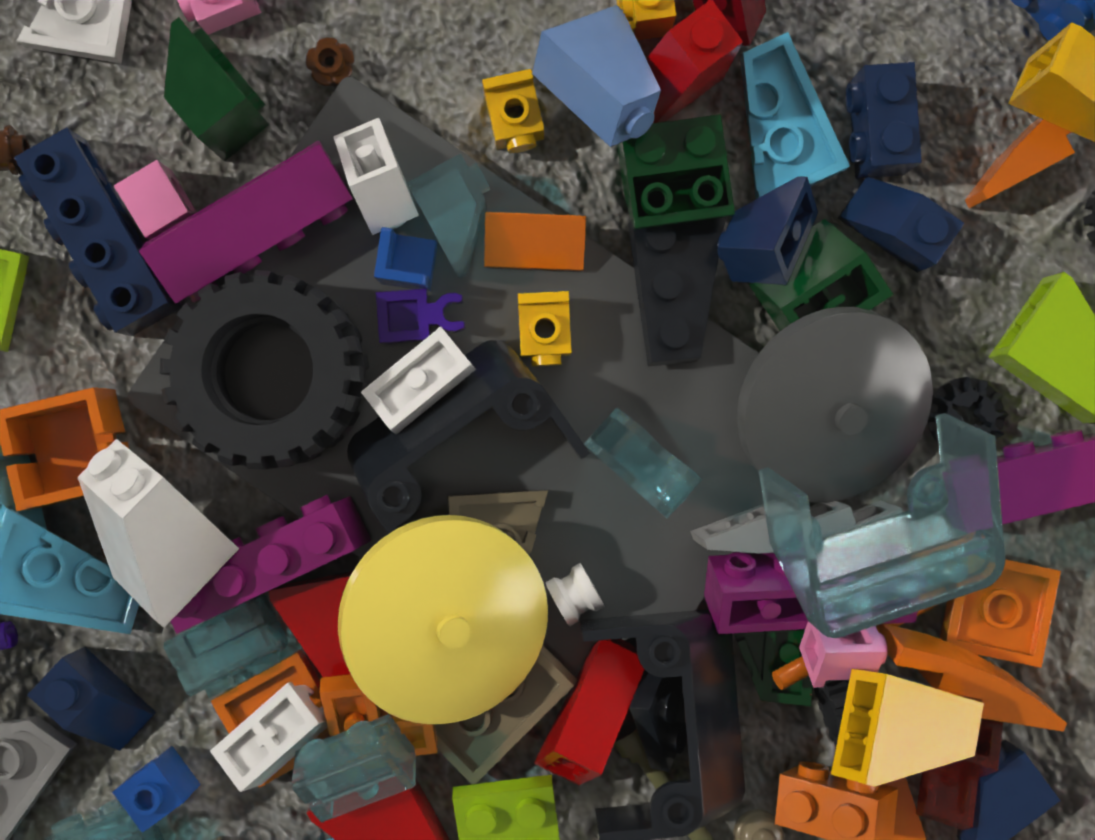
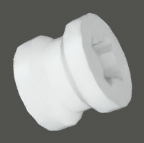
M581 563L573 566L570 574L562 579L554 577L545 582L554 602L569 626L579 622L582 613L588 610L598 611L605 607Z

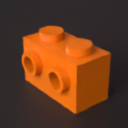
M802 761L799 762V766L780 774L775 825L827 840H892L894 836L898 788L884 784L874 787L831 775L829 767L824 764Z

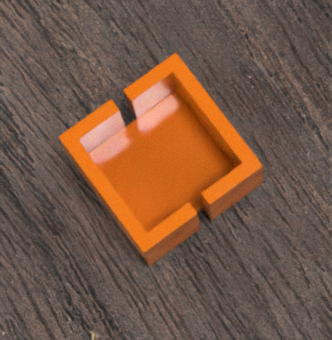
M92 387L0 409V444L3 456L35 454L37 463L6 466L16 512L84 498L78 476L88 467L90 460L95 454L108 448L117 439L116 434L125 432L115 389ZM121 442L129 449L128 442Z

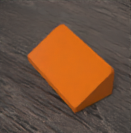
M486 212L484 267L583 271L586 216Z

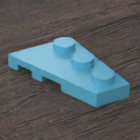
M786 32L743 52L740 62L756 199L798 176L808 177L811 187L847 170L850 167L849 162L789 33Z
M1 505L0 614L125 634L131 633L139 604L112 577L107 563L7 506Z

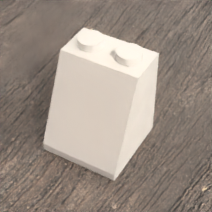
M117 439L108 448L95 454L90 460L88 467L78 476L112 577L163 628L239 550L232 541L163 476Z

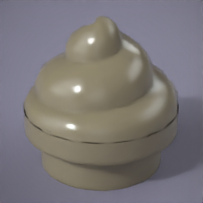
M754 809L742 814L736 821L733 830L734 840H784L782 826L775 825V816L762 809Z

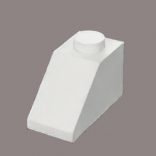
M379 118L333 136L349 188L372 235L381 232L382 227L396 229L406 221L419 216Z

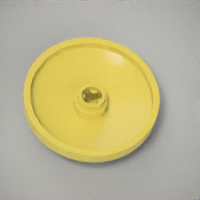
M442 515L422 518L399 527L383 537L363 556L353 570L344 589L339 607L338 636L340 648L346 665L360 690L374 704L389 714L403 720L421 724H448L467 720L492 709L506 699L531 671L539 656L546 635L548 622L547 595L543 580L533 560L516 541L499 528L487 522L466 516Z

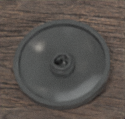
M828 308L796 320L774 336L760 351L743 382L737 407V428L741 446L746 457L770 485L795 499L808 502H833L848 499L872 489L887 479L904 463L914 450L926 427L933 392L932 376L926 355L916 339L905 328L891 319L865 308Z

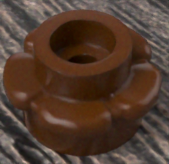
M327 37L320 39L315 48L309 49L306 55V67L312 71L311 76L316 83L322 86H338L342 79L352 75V64L355 60L354 54L347 44H340L336 38ZM328 58L335 60L332 66L326 65Z
M6 125L4 130H0V171H10L13 175H19L21 169L14 157L30 149V144L25 134L19 135L11 125Z

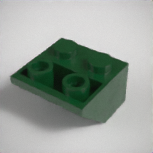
M180 17L175 19L170 26L164 98L194 135L223 161H226L269 126V123L259 112L266 105L201 26L192 32Z
M721 114L652 123L648 131L642 136L617 144L623 191L634 230L735 215Z
M823 219L811 228L787 285L748 283L779 331L796 320L816 311L834 307H858L871 310L894 295L866 252L826 219Z

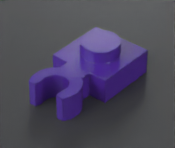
M427 289L376 292L379 343L423 341L431 335L430 326L439 325L443 330L451 333L463 331L466 329L464 321L450 322L446 320L444 314L445 309L449 305L464 303L463 296L458 293H447L442 295L436 303H429Z

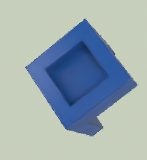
M382 227L374 278L382 285L407 289H427L428 292H431L438 246L437 241L398 235L392 228Z

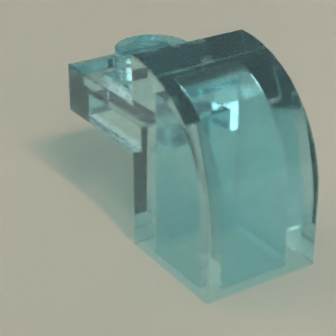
M617 407L584 443L586 448L667 519L702 481L691 468L663 448L640 424Z

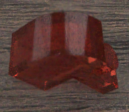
M981 718L975 756L922 772L916 815L961 830L973 828L978 779L998 771L1003 722Z

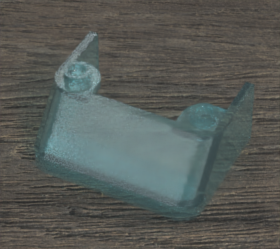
M946 413L937 415L940 463L921 469L911 479L907 490L909 511L822 538L819 522L810 513L808 494L769 467L759 470L770 545L808 621L817 630L830 638L844 637L987 588L1000 577L1005 566V549L996 439L994 435Z

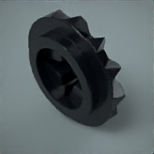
M961 377L944 383L932 396L930 414L927 420L932 436L939 445L956 454L970 455L991 449V445L1004 435L1002 429L1004 421L1009 415L1004 410L1001 400L1003 395L996 392L988 384V381L976 378ZM975 402L974 414L980 418L979 421L983 422V425L968 424L962 430L963 417L957 414L958 411L951 407L968 408Z

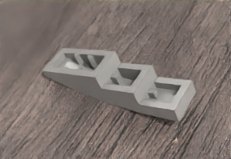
M780 497L690 532L693 540L707 550L760 554L811 551L856 543L908 526L901 507L881 500L852 511L851 506L838 501L821 502L800 510L799 505Z

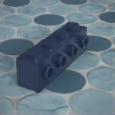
M66 127L14 157L23 172L19 176L23 189L33 201L41 203L48 216L44 219L46 229L59 245H65L73 259L69 262V268L76 280L84 288H90L98 302L93 306L95 314L107 330H114L115 333L134 336L182 308L180 302L174 303L140 254L139 250L145 241L86 139Z

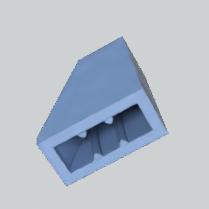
M615 5L541 32L532 74L605 143L612 147L628 139L638 138L648 131L654 121V110L661 89L621 8Z

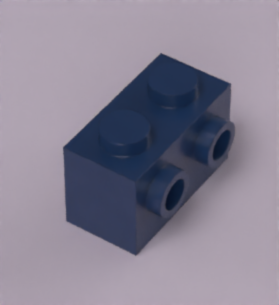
M915 62L864 65L848 83L845 96L847 111L851 113L852 133L849 139V155L854 163L855 179L903 176L922 163Z

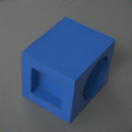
M170 746L132 774L112 793L143 833L183 804L201 784L174 747Z

